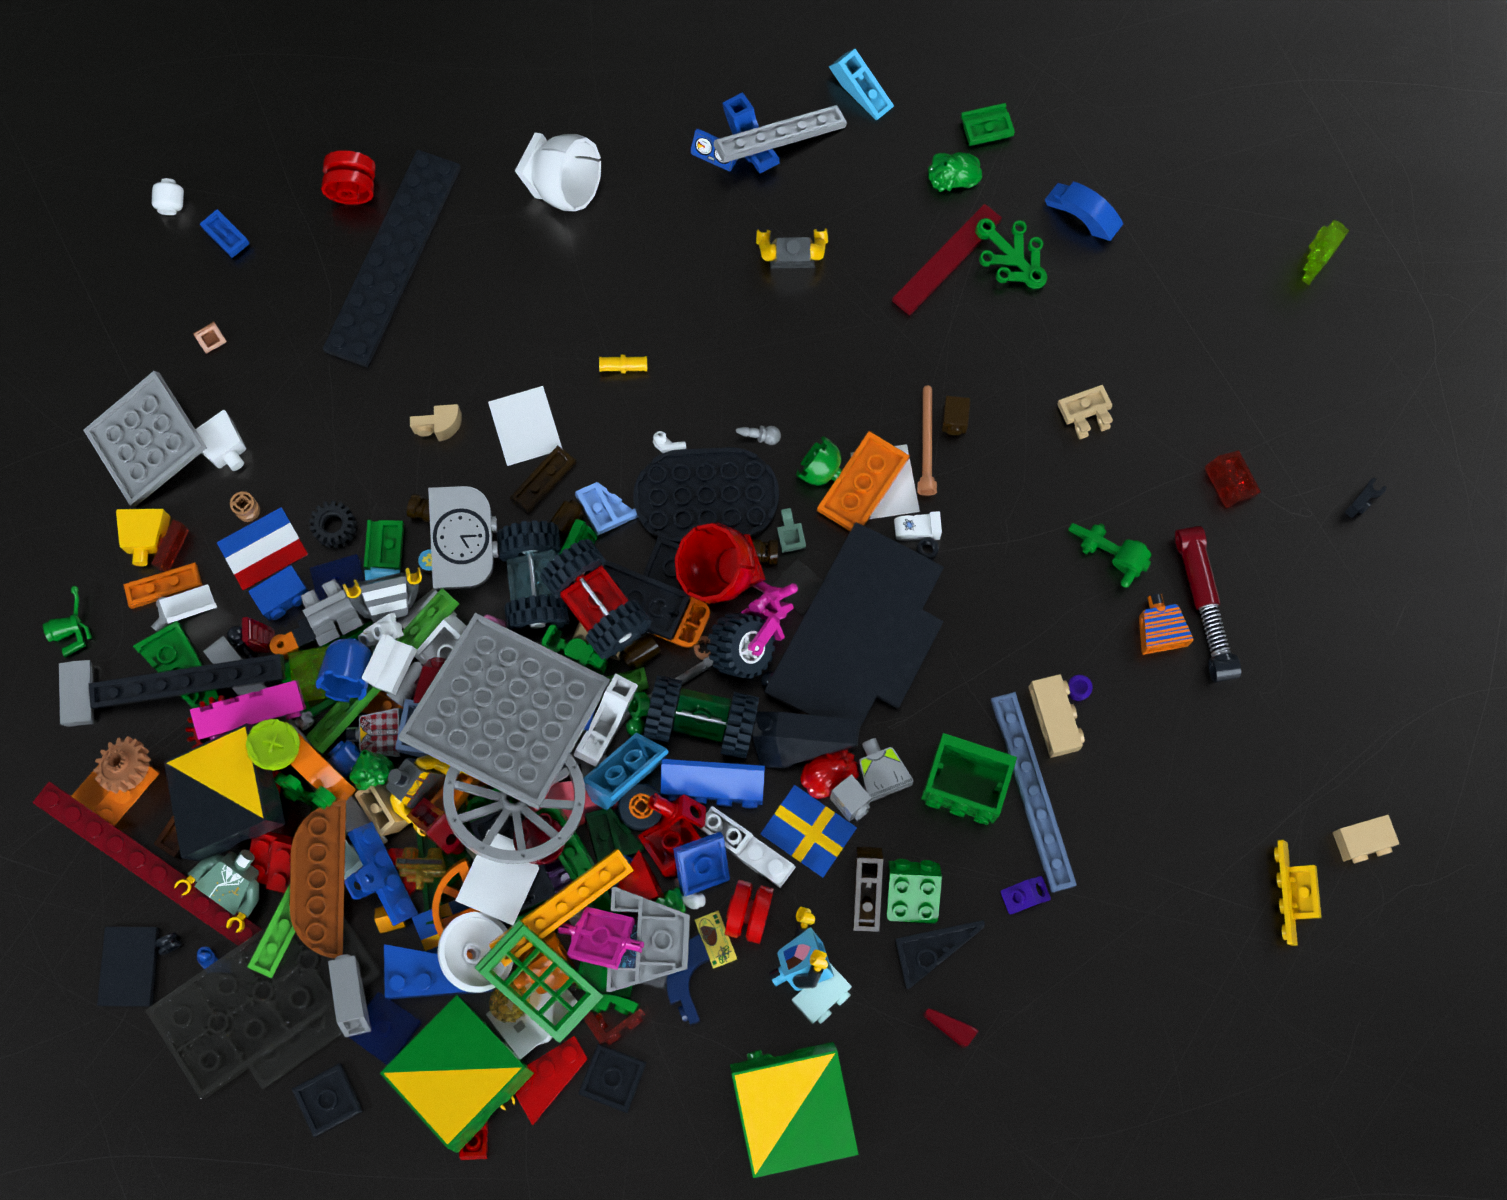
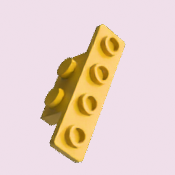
M1278 840V847L1274 848L1276 862L1280 863V872L1277 873V884L1279 888H1282L1283 898L1279 899L1280 912L1285 915V924H1282V936L1284 940H1287L1288 945L1297 946L1295 920L1322 918L1317 867L1315 865L1290 867L1288 842Z

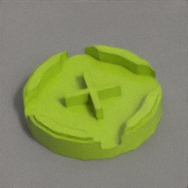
M268 719L259 722L252 727L247 737L246 750L248 757L255 765L265 770L283 769L293 763L299 753L300 739L298 732L291 724L279 721V719Z

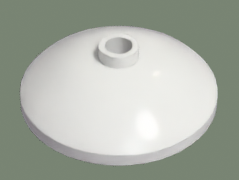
M469 912L456 917L445 927L438 943V960L444 975L453 985L461 990L473 993L485 992L495 988L493 984L475 969V966L491 950L489 943L508 930L505 925L498 919L485 913ZM468 950L473 954L472 959L467 957ZM513 961L505 967L500 962L492 971L505 980L512 969Z

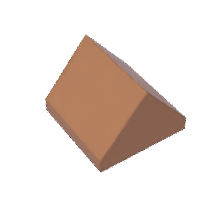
M215 322L193 333L206 354L227 342Z

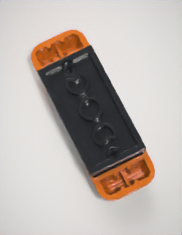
M606 560L604 569L630 602L637 600L652 620L651 626L647 628L646 632L685 648L697 645L710 617V610L706 603L689 596L680 589Z

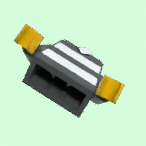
M418 567V571L414 574H411L409 568H406V575L401 572L361 582L354 580L355 585L352 588H347L346 584L343 585V588L354 609L364 618H371L373 623L386 615L395 613L396 622H398V618L407 616L408 609L413 607L422 575L420 567Z

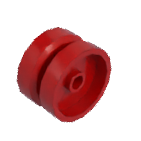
M335 151L325 156L323 162L324 176L321 186L323 195L330 200L343 204L358 205L372 200L374 195L373 180L376 170L374 161L370 157L354 151Z
M738 880L734 895L731 896L724 935L738 938L741 936L745 923L748 924L746 932L747 941L760 944L774 888L761 885L757 889L755 899L751 900L752 883Z

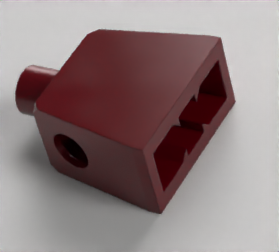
M425 797L406 816L445 853L450 854L452 852L454 855H458L464 851L466 846L453 833L445 813Z

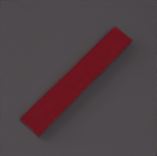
M984 204L892 298V302L910 316L983 241L975 233L978 222L981 219L987 218L992 220L996 227L1001 222L1002 217ZM986 224L983 225V228H984V229H986V230H989V229H990V227H989L988 225H986Z

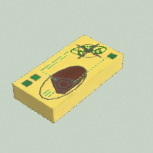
M719 910L695 919L713 969L737 960L729 936L724 935L725 926Z

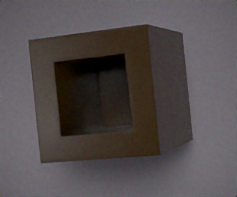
M946 396L942 431L950 435L966 434L970 398Z

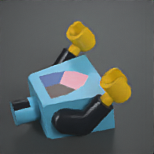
M799 907L796 912V920L801 923L797 926L795 936L777 953L781 966L769 972L770 978L776 986L788 981L796 991L815 988L818 983L834 977L824 944L809 926L815 922V916L809 908Z

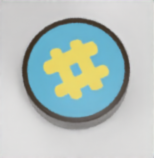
M431 548L424 549L417 557L418 566L426 574H432Z

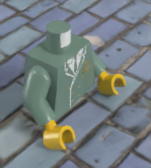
M241 850L239 855L229 851L225 856L217 854L203 859L188 873L189 876L186 879L177 881L174 888L179 883L185 882L188 885V889L182 895H186L191 890V884L194 881L197 882L194 887L231 914L239 913L237 917L230 918L226 924L229 929L235 920L239 921L240 926L236 930V933H239L245 927L243 920L245 917H249L259 901V883L257 881L259 871L251 865L255 856L249 850Z

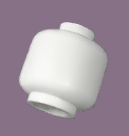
M161 179V182L153 185L152 206L160 214L175 215L183 207V188L176 184V181L173 179Z

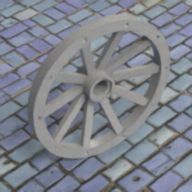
M570 754L563 765L565 768L559 772L553 784L570 776L574 789V801L544 799L540 808L572 810L567 823L560 832L556 831L529 808L532 806L522 801L511 803L507 800L511 796L502 791L497 792L457 781L461 771L452 766L447 771L443 787V805L446 819L459 841L469 850L485 859L505 864H523L540 860L561 848L571 838L580 823L585 804V784L581 770L574 757ZM454 789L498 802L458 815L454 804ZM502 810L483 841L474 837L463 825L464 822ZM521 814L527 817L551 839L539 846L526 849ZM512 816L518 850H503L490 846L508 817Z

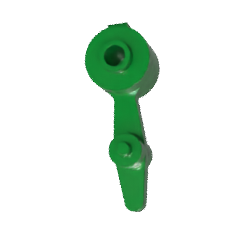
M1072 523L1068 530L1084 539L1081 547L1085 554L1089 552L1094 553L1097 547L1115 555L1112 560L1113 565L1125 574L1121 580L1123 587H1129L1133 579L1139 577L1142 571L1147 572L1151 565L1149 559L1152 554L1144 543L1138 540L1126 539L1122 546H1118L1104 538L1107 532L1103 524H1094L1088 530Z

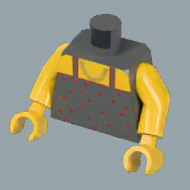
M826 228L821 232L814 229V243L809 237L776 238L770 243L771 231L760 232L758 229L756 244L759 245L762 258L765 261H770V269L815 268V260H821L824 257L825 246L828 243V232Z
M425 755L417 759L407 758L398 769L391 770L388 774L389 782L386 785V789L392 793L390 801L394 812L407 823H411L412 821L406 816L424 797L431 801L444 783L450 765L430 755ZM460 777L457 778V781L463 782ZM413 823V827H414V829L417 831V833H418L419 835H421V836H426V835Z

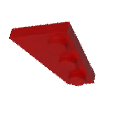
M573 1036L527 1065L534 1074L515 1095L532 1125L537 1122L548 1106L552 1104L558 1094L588 1060L576 1036Z

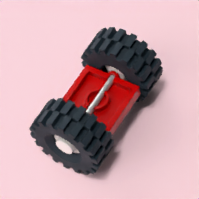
M585 539L580 540L577 544H572L568 549L565 548L561 554H557L554 560L549 561L546 564L547 567L542 569L540 578L555 598L559 597L564 600L588 632L586 640L601 659H608L610 656L616 655L617 652H621L625 647L633 644V641L639 639L641 634L645 633L647 628L651 626L652 620L637 600L630 602L604 569L605 558L591 540Z

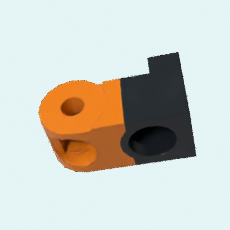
M307 617L297 621L300 626L299 628L285 635L278 634L271 639L269 646L275 655L282 654L284 659L287 660L319 645Z

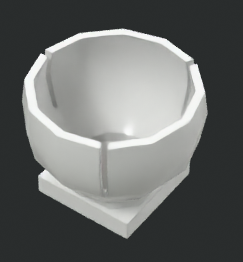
M535 132L515 172L534 198L543 199L551 206L563 211H578L586 208L596 194L601 178V160L597 159L601 157L596 144L584 136L563 134L552 137L547 141L543 134Z

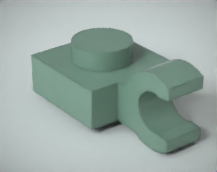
M791 508L782 509L781 518L783 526L777 527L782 553L805 549L806 543L802 524H794Z

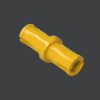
M621 355V357H599V372L621 371V374H626V371H647V356L625 357V355Z

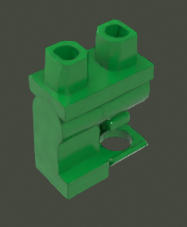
M550 625L542 639V646L598 674L603 675L608 666L607 659H601L589 643L587 645L584 640L575 638L569 642L566 641L563 632L558 630L556 625Z

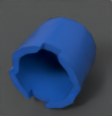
M354 638L339 639L331 643L325 652L317 676V689L322 688L326 691V697L336 701L349 702L350 698L357 697L358 700H362L367 694L369 683L362 679V676L372 657L370 649Z

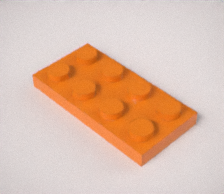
M869 431L817 507V511L851 531L855 522L865 526L908 462L910 455Z

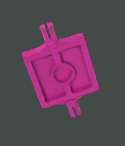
M585 907L581 919L575 926L563 923L558 928L560 934L571 936V945L567 952L569 958L618 970L622 956L627 949L641 953L643 951L642 948H644L643 941L630 938L635 925L633 917Z

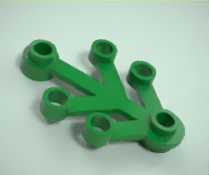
M987 218L981 219L975 228L976 235L983 240L990 239L1005 255H994L993 252L985 250L979 257L980 264L985 267L990 265L1017 266L1022 271L1011 272L1007 267L999 268L996 273V280L1000 283L1018 281L1025 282L1032 289L1043 287L1047 281V273L1040 267V250L1043 247L1042 239L1033 237L1029 241L1028 249L1031 251L1029 264L1024 259L1023 234L1027 229L1025 222L1018 220L1011 228V232L1014 235L1013 248L995 230V224L992 220ZM984 224L988 225V226L990 227V229H989V230L984 229V228H983V225H984ZM1015 226H1020L1023 231H1017ZM1032 242L1038 243L1039 248L1033 247ZM983 256H989L991 261H985ZM1000 272L1006 273L1007 278H1002ZM1032 274L1039 275L1040 279H1034Z
M279 772L274 778V781L283 788L282 794L292 802L296 800L302 801L312 808L310 812L318 807L324 810L326 807H330L336 800V797L322 786H319L314 793L306 791L301 786V782L290 774L285 776Z

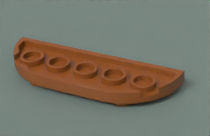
M346 800L334 801L330 807H326L324 810L318 807L307 815L294 834L290 853L289 913L293 928L306 946L314 952L329 958L343 955Z

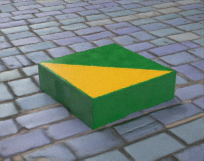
M456 995L380 1074L447 1149L458 1153L486 1124L492 1113L507 1102L528 1081L534 1072L510 1047L493 1033L491 1027L464 999Z
M834 1042L798 1049L783 1056H766L730 1064L753 1178L859 1155L840 1061Z

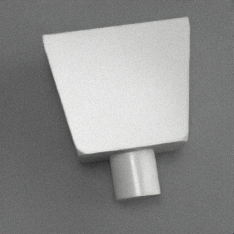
M222 410L195 429L207 447L202 454L217 468H222L228 464L232 471H236L244 465V461L239 455L246 450V447L234 422L225 410Z

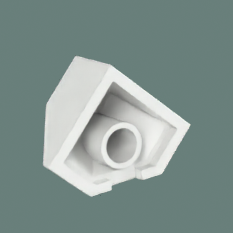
M452 613L424 641L414 657L423 665L433 657L447 659L467 626Z

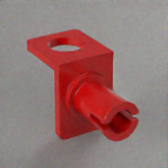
M654 793L648 800V808L662 814L660 829L666 830L682 818L700 828L705 826L706 807L685 794L673 802L668 801L657 793ZM691 806L697 809L699 818H695L691 814Z

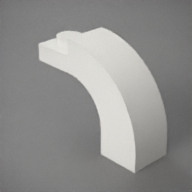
M618 674L614 675L590 724L589 731H586L573 756L595 767L598 765L630 706L638 687L637 684Z

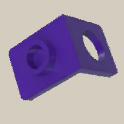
M1042 876L1025 880L1001 890V895L1009 914H1014L1051 900ZM1036 884L1040 886L1042 890V896H1040L1037 892Z

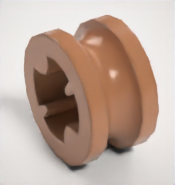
M701 636L697 645L694 646V652L701 660L709 657L708 655L711 653L699 652L701 650V643H705V645L706 643L710 644L709 636Z

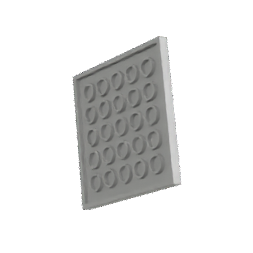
M475 613L399 734V740L539 809L609 686L611 679Z

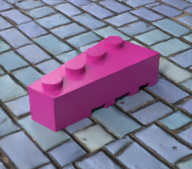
M294 680L257 692L240 695L233 699L215 702L208 706L190 709L198 740L210 737V740L246 723L253 725L284 715L286 720L302 716L300 711L305 710L306 705L299 681Z

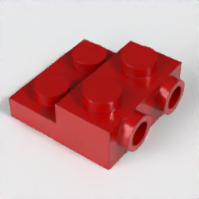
M268 832L251 840L250 852L255 856L251 865L259 871L257 881L258 883L267 884L266 889L285 893L290 883V853L293 840L291 836Z

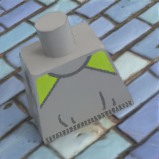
M876 738L862 743L867 756L859 759L858 767L863 788L871 797L870 802L912 786L913 778L893 747L881 750Z

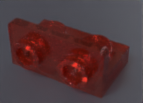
M1239 450L1219 455L1205 466L1226 508L1233 506L1238 501L1255 497L1261 493Z

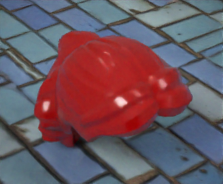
M845 749L836 753L817 756L805 765L800 778L801 784L807 788L811 797L822 799L831 796V791L851 774L855 779L859 777L857 762L854 761L855 755Z

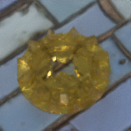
M514 982L509 985L521 996L527 991L525 986L517 989ZM497 988L493 991L489 1000V1008L496 1019L503 1023H516L518 1018L525 1017V1013L514 1003L512 1010L507 1005L505 1006L508 1003V998Z

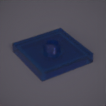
M357 554L309 568L315 592L320 601L328 597L322 585L333 579L339 583L342 590L344 589V584H346L347 588H352L355 585L354 580H357V582L365 581Z
M378 992L367 1007L371 1032L349 1036V1038L388 1065L402 1051L421 1024V1021L391 999L385 998L384 994Z

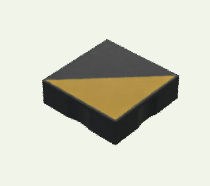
M246 723L164 761L181 858L201 861L225 852L244 840L259 837L285 825L279 790L274 781L273 770H265L258 767L250 760L247 754V737L255 725Z

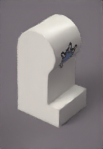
M940 511L924 515L899 516L894 519L897 540L917 541L924 537L940 540L942 534Z

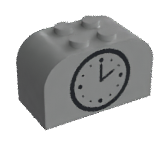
M468 486L428 488L433 588L435 590H440L441 588L444 590L471 589L483 585L493 573L494 557H498V542L493 541V533H497V518L492 516L487 498L479 490Z

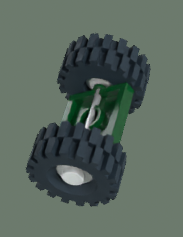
M657 675L643 737L669 742L674 721V732L722 742L724 734L721 754L746 759L759 697L734 692L731 703V699L683 689L681 688L682 680Z

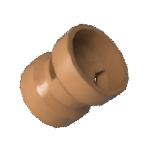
M244 491L237 492L230 499V508L240 520L250 522L259 516L260 506L250 493Z

